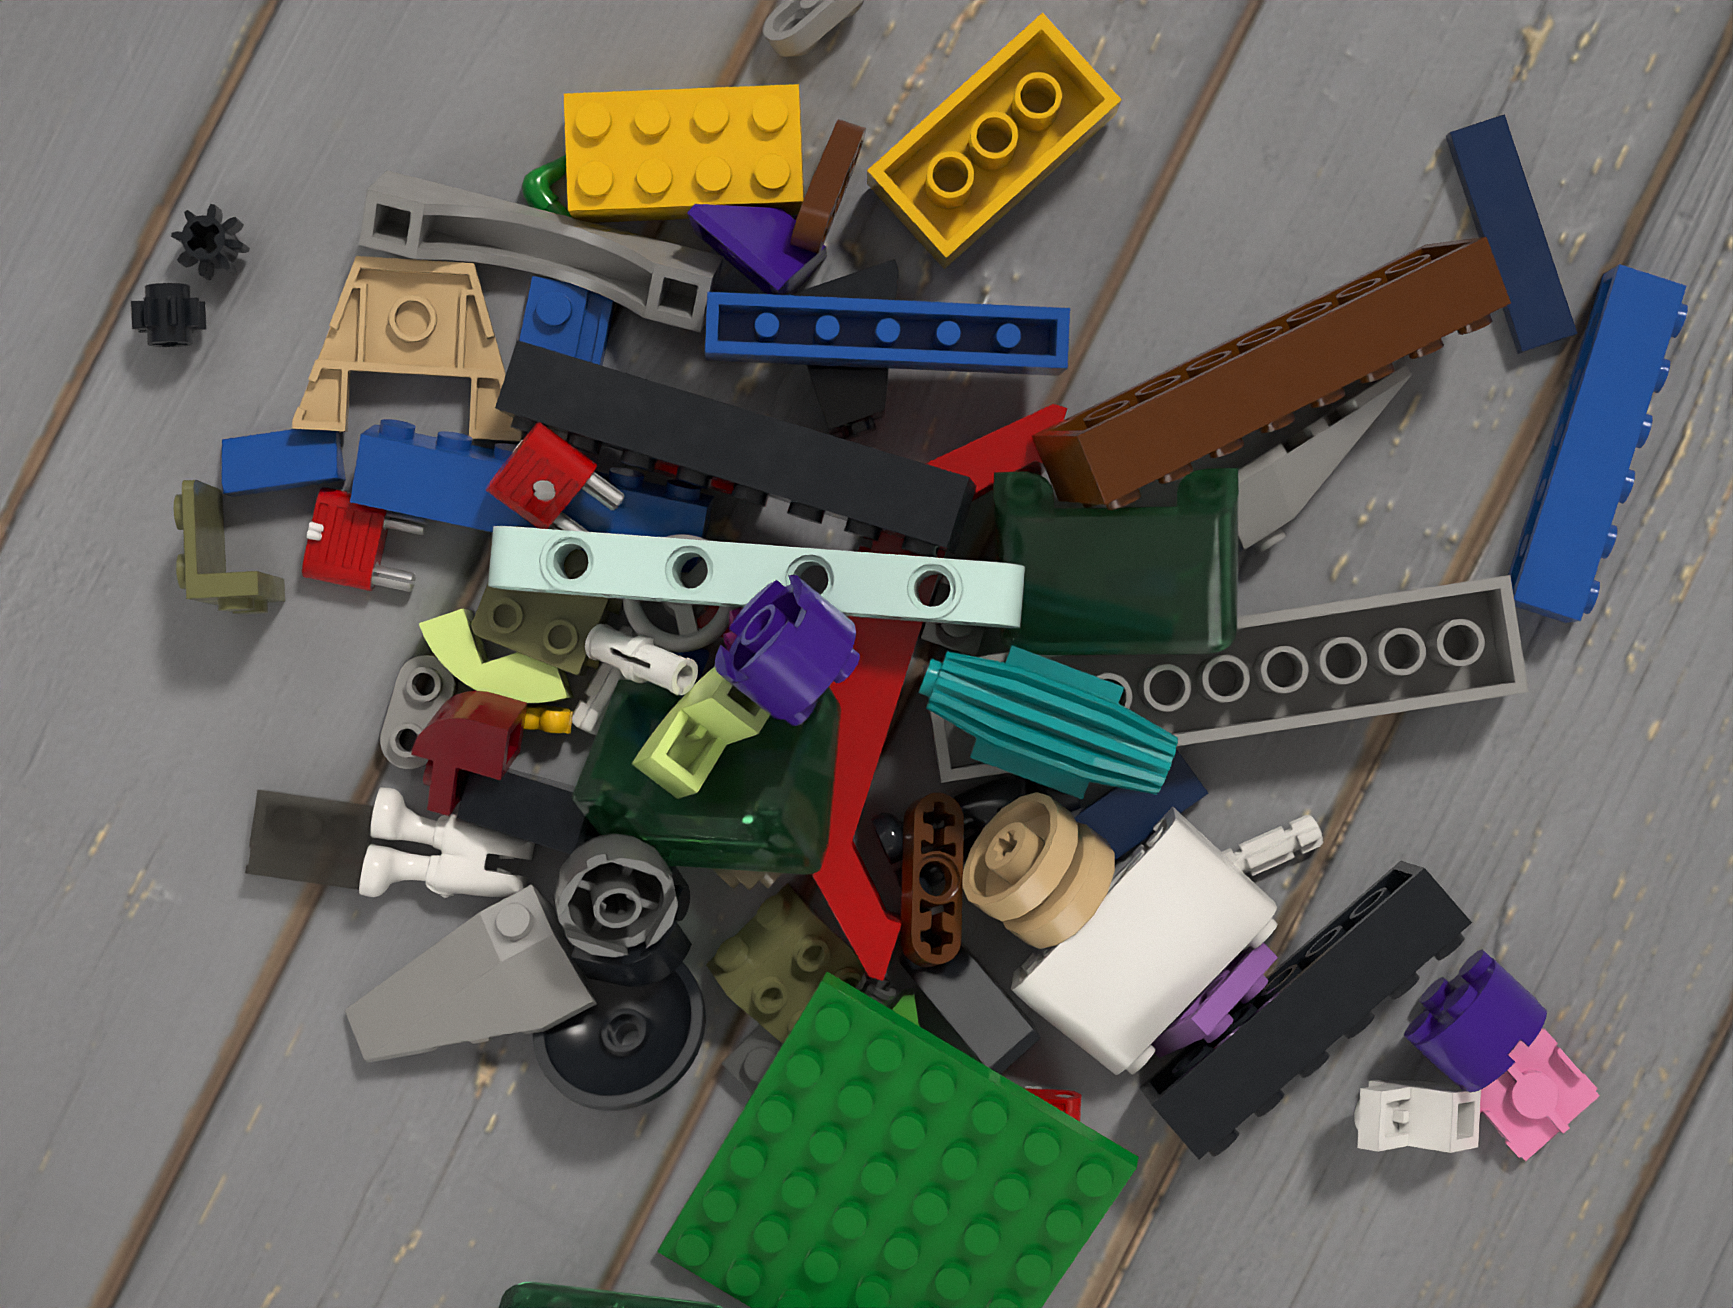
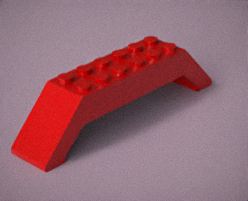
M1051 404L925 464L970 477L977 485L972 501L1027 471L1042 476L1045 472V467L1032 435L1063 421L1068 408ZM881 532L878 542L873 541L871 548L860 545L858 552L920 556L901 549L903 538ZM938 550L936 558H944L945 551ZM938 574L928 576L920 584L918 590L919 599L925 606L929 605ZM847 616L856 628L853 649L860 654L858 665L847 679L840 683L833 681L824 691L817 717L809 716L802 722L794 749L803 751L805 754L798 773L791 770L786 772L776 806L786 809L783 823L868 976L883 981L902 924L901 915L886 909L854 843L853 837L923 622Z

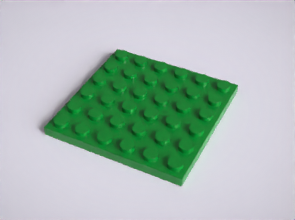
M826 972L665 1235L657 1252L750 1308H1042L1137 1169L1139 1157L831 973Z

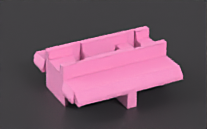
M1545 1028L1541 1029L1529 1047L1520 1040L1508 1054L1515 1063L1497 1080L1481 1089L1480 1113L1506 1139L1505 1143L1517 1157H1522L1525 1161L1558 1132L1564 1134L1570 1129L1568 1124L1600 1096L1596 1092L1598 1088L1575 1066L1561 1048L1556 1046L1558 1043Z

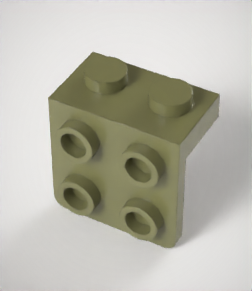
M183 480L182 494L175 496L173 509L176 527L178 530H183L184 553L177 556L176 574L179 587L186 589V599L218 605V611H232V614L268 613L269 602H285L284 578L260 571L226 573L222 492L220 489L198 480Z
M575 549L567 555L564 562V570L568 578L576 579L587 570L589 563L587 553ZM487 583L472 621V630L478 637L577 676H586L589 666L598 670L601 663L597 659L596 661L590 659L586 654L585 641L588 633L597 624L605 625L610 613L620 615L624 608L623 599L506 590L488 587Z
M789 883L776 895L766 899L759 907L757 914L735 936L725 940L718 948L715 956L706 964L726 995L782 1044L826 972L831 973L854 988L857 987L861 977L866 972L855 951L819 918L803 896Z

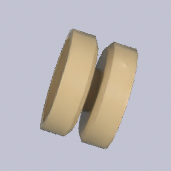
M1036 792L1021 796L1002 808L983 828L971 847L963 869L962 889L969 902L988 916L1002 921L1007 930L1026 944L1038 949L1057 946L1075 935L1094 916L1106 897L1115 872V853L1106 839L1088 825L1076 822L1071 812L1048 795Z

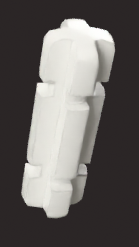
M623 625L618 630L632 637L638 636L631 626ZM604 662L600 663L598 670H596L584 692L589 695L586 702L580 700L573 712L572 723L576 727L593 735L602 733L610 718V715L606 713L608 708L615 709L630 682L629 679L623 676L620 669Z
M1304 815L1289 822L1291 828L1287 830L1279 826L1238 844L1239 851L1233 853L1232 849L1229 848L1222 851V853L1243 873L1250 872L1254 876L1295 858L1293 852L1299 849L1304 854L1320 847L1323 844V837L1315 819L1311 815Z

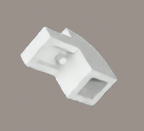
M1371 1080L1369 1081V1087L1360 1088V1099L1355 1108L1354 1121L1358 1129L1357 1148L1379 1152L1411 1146L1448 1153L1477 1148L1479 1142L1481 1090L1469 1093L1465 1088L1462 1090L1458 1085L1428 1081Z

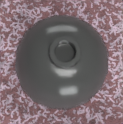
M613 833L598 836L578 846L560 867L555 885L554 898L558 920L565 929L566 937L574 946L592 955L619 957L628 955L627 947L636 946L644 941L646 942V947L658 942L672 926L678 908L673 877L667 863L654 847L628 835Z

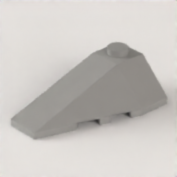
M1406 365L1200 494L1236 553L1251 546L1256 555L1286 537L1281 526L1297 516L1412 375Z
M531 884L477 913L345 1009L363 1058L370 1063L435 1051L439 1046L470 1041L472 1044L492 1041V1037L518 1032H523L525 1035L543 1032L597 1003L583 971L571 957L573 949L566 937L563 926L559 923L554 906Z

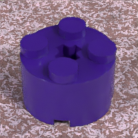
M788 575L790 585L785 587L779 581H773L759 591L736 616L729 629L737 637L729 651L720 645L716 654L715 668L718 674L775 719H785L792 726H797L810 716L816 706L817 699L833 681L840 683L851 675L858 665L860 654L853 649L856 637L854 623L799 576Z
M1482 949L1466 960L1460 968L1459 974L1450 982L1441 977L1425 990L1419 1000L1425 1007V1010L1410 1023L1404 1032V1036L1454 1084L1458 1085L1462 1090L1465 1088L1469 1093L1477 1092L1497 1080L1515 1063L1508 1054L1515 1048L1519 1040L1528 1047L1532 1044L1545 1023L1547 1010L1526 988Z

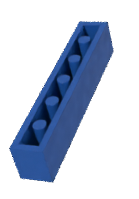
M1621 264L1603 274L1508 573L1511 576L1515 607L1564 623L1581 621L1583 613L1589 614L1592 611L1600 590V582L1594 580L1600 559H1606L1610 555L1617 537L1618 528L1612 525L1618 503L1623 504L1627 500L1634 484L1635 471L1629 469L1635 448H1642L1652 427L1653 416L1646 414L1653 392H1660L1669 373L1670 360L1664 358L1670 338L1678 336L1687 316L1688 306L1682 303L1686 285Z
M707 292L706 361L1059 376L1068 369L1070 308Z
M383 419L380 421V425L374 424L360 434L350 499L351 503L493 532V526L536 528L485 491L494 475L518 445L498 443L495 444L494 449L472 445L473 438L465 434L441 431L438 432L437 437L415 433L416 426L411 423L393 419ZM613 467L610 468L609 474L598 471L594 472L624 493V499L618 508L611 511L581 488L562 511L589 532L651 537L685 534L706 539L714 496L701 493V487L680 480H667L665 486L643 481L644 474L639 471ZM702 557L689 559L683 565L681 572L689 573L702 560Z

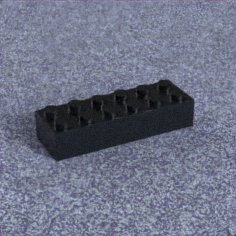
M1400 861L1266 977L1269 980L1268 983L1253 999L1245 1004L1239 1001L1229 1012L1234 1021L1223 1034L1211 1043L1201 1039L1189 1044L1139 1088L1153 1108L1198 1160L1208 1152L1213 1157L1217 1156L1238 1138L1239 1132L1236 1128L1253 1113L1257 1117L1265 1115L1283 1099L1285 1094L1281 1088L1299 1074L1302 1078H1306L1317 1071L1330 1056L1326 1049L1342 1035L1350 1039L1363 1031L1375 1017L1371 1010L1388 995L1392 1000H1395L1408 992L1420 979L1416 971L1433 956L1437 961L1442 960L1454 952L1465 940L1461 932L1472 922L1424 867Z

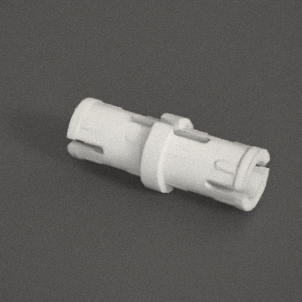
M597 624L588 633L585 641V651L590 659L595 661L597 659L620 669L625 678L639 684L649 681L670 690L671 693L676 695H685L694 686L698 675V667L693 659L684 658L654 646V639L645 635L632 637L613 629L612 626L607 624Z

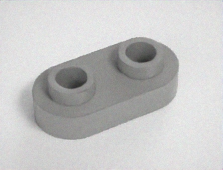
M785 0L767 17L763 25V35L779 56L805 55L812 51L818 44L819 39L840 21L855 14L863 5L864 0Z
M423 655L412 658L403 665L397 676L381 731L380 745L387 760L399 768L416 769L426 766L428 759L411 755L412 751H406L402 748L400 736L406 729L415 731L419 736L439 708L448 699L457 694V677L436 656ZM424 673L430 674L435 681L433 692L426 696L420 694L416 689V680Z

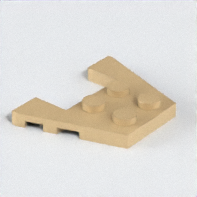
M356 256L329 324L330 328L318 359L315 360L308 378L309 383L302 401L292 419V428L348 432L350 374L352 371L471 378L469 436L480 440L521 442L523 432L510 427L513 418L495 409L506 372L475 264Z

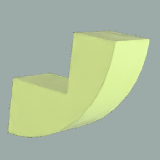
M463 608L419 623L425 640L438 660L455 677L476 691H487L527 703H550L574 698L565 670L519 652L489 661L481 637L475 635L472 630V621L474 619L472 610Z
M714 666L666 715L639 751L632 765L677 799L698 793L726 745L759 734L770 714L718 674Z

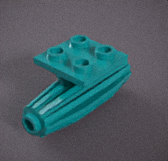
M1011 645L1005 663L948 651L943 663L931 658L919 690L920 694L929 697L926 709L977 738L970 758L1082 800L1089 782L1157 795L1165 782L1178 744V737L1119 704L1124 687Z

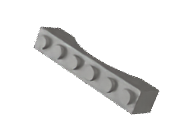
M388 170L367 189L359 245L412 259L477 262L541 274L605 296L627 307L643 318L701 332L706 324L707 292H717L724 256Z

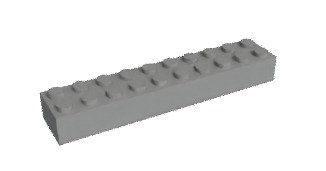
M1510 575L1025 649L1031 653L1124 687L1119 704L1178 737L1177 746L1529 692ZM1009 652L980 656L979 658L1005 663ZM928 665L922 666L923 676H925ZM929 711L941 783L1008 773L1005 770L970 758L977 738Z

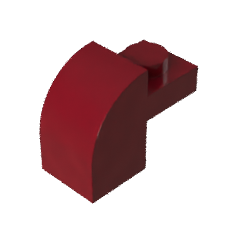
M468 691L451 697L439 708L415 740L411 755L428 759L423 775V784L430 786L427 810L450 816L461 800V787L465 778L469 775V771L497 780L503 778L521 750L527 702L487 691Z

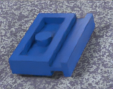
M532 276L519 341L603 366L615 301L571 283Z

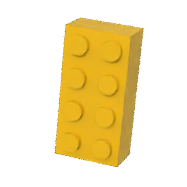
M1042 12L867 170V185L942 268L945 269L1116 115L1122 99Z
M799 84L564 93L568 212L572 218L591 223L689 219L687 212L694 204L782 208L789 215H797L805 198Z

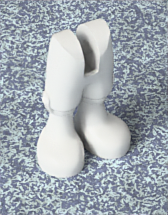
M380 787L372 815L371 837L433 845V848L441 850V855L424 856L411 854L371 843L366 851L363 862L359 893L369 897H377L382 895L392 883L404 880L426 881V886L431 891L440 894L444 898L454 896V894L507 898L526 888L529 877L511 874V872L501 868H497V871L485 869L487 855L489 853L500 855L499 859L520 858L532 860L535 843L458 819V813H452L450 816L442 815L437 821L417 815L405 806L403 796L397 790Z

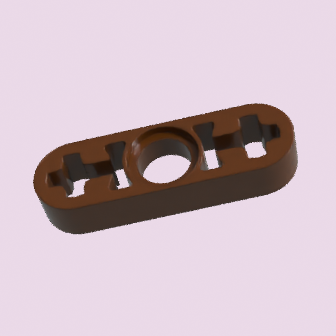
M840 119L837 120L802 202L790 245L820 254L855 169L863 145L866 128Z
M931 793L915 800L909 805L904 815L901 946L905 956L912 963L921 967H932L952 960L958 953L962 940L964 816L957 801L944 793ZM933 808L935 817L944 819V828L935 832L932 825L923 822V815L933 811ZM933 844V849L944 847L945 852L932 851L922 854L921 848ZM926 863L938 866L945 876V888L939 896H932L921 887L919 874L921 868ZM940 905L944 907V912L932 915V911L920 913V907L934 908ZM930 927L932 934L941 936L942 939L941 946L932 948V950L929 943L921 942L920 933L930 929Z

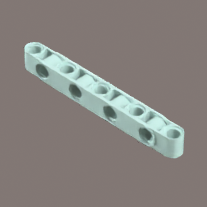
M493 526L488 587L528 592L744 608L759 591L773 581L777 580L786 587L791 584L788 575L801 577V574L807 568L819 565L825 568L829 580L827 588L820 595L845 616L998 628H1020L1025 566L922 556ZM583 548L588 555L589 563L587 570L582 576L570 579L564 570L565 559L571 551ZM693 557H703L707 563V577L701 585L688 589L681 579L682 567ZM939 574L945 576L950 582V594L947 600L935 607L923 605L919 599L918 592L922 581L930 575Z

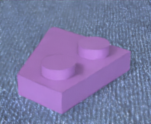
M1264 942L1256 949L1248 947L1242 950L1186 1007L1181 1015L1151 1043L1155 1048L1154 1053L1161 1058L1198 1040L1204 1039L1207 1043H1211L1217 1039L1234 1021L1229 1014L1233 1007L1239 1001L1242 1004L1249 1002L1266 986L1269 980L1263 974L1278 957Z

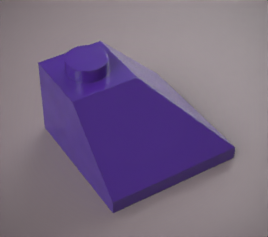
M694 204L687 212L695 234L720 256H724L728 263L765 294L789 295L797 292L827 257L825 245H823L820 254L790 245L798 214L793 219L782 208Z

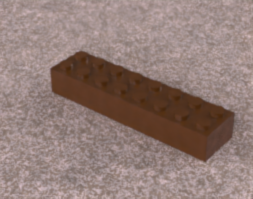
M1487 237L1425 244L1032 435V438L1059 502L1082 503L1084 508L1101 504L1106 505L1107 510L1117 509L1139 499L1142 496L1139 488L1155 480H1158L1159 484H1166L1190 474L1193 471L1191 462L1207 454L1213 459L1237 451L1245 445L1242 437L1257 429H1260L1261 433L1278 430L1295 421L1293 412L1310 404L1311 408H1318L1341 399L1345 396L1343 387L1358 379L1361 383H1369L1395 371L1392 362L1406 355H1409L1410 359L1429 355L1444 346L1442 338L1455 331L1459 335H1463L1486 327L1493 322L1490 314L1511 304Z

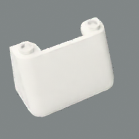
M1174 807L1153 827V830L1156 832L1146 843L1150 848L1147 850L1141 844L1133 852L1134 857L1112 879L1108 893L1094 916L1075 935L1057 946L1044 948V957L1040 954L1032 953L1013 972L1011 990L1031 1009L1115 1075L1120 1074L1125 1069L1132 1075L1139 1071L1155 1052V1048L1151 1043L1247 945L1256 949L1273 933L1278 925L1272 919L1277 910L1276 903Z

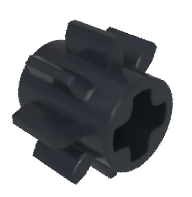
M210 204L207 209V216H196L189 210H186L184 214L188 222L185 224L182 232L177 231L171 234V237L182 243L186 250L179 255L177 261L186 268L200 261L199 275L206 280L212 279L215 269L224 268L233 275L237 273L233 262L237 258L238 253H247L250 250L235 235L241 231L244 224L236 217L229 218L222 224V210L215 204ZM210 232L216 235L214 242L217 245V248L211 253L205 250L208 245L204 239Z
M149 284L145 286L144 301H131L132 329L139 330V333H147V344L149 346H190L193 344V330H206L205 302L199 301L197 297L190 298V286L187 284Z

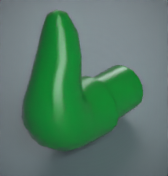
M566 155L540 166L524 176L522 193L530 207L571 217L568 210L558 201L559 197L550 189L566 173Z

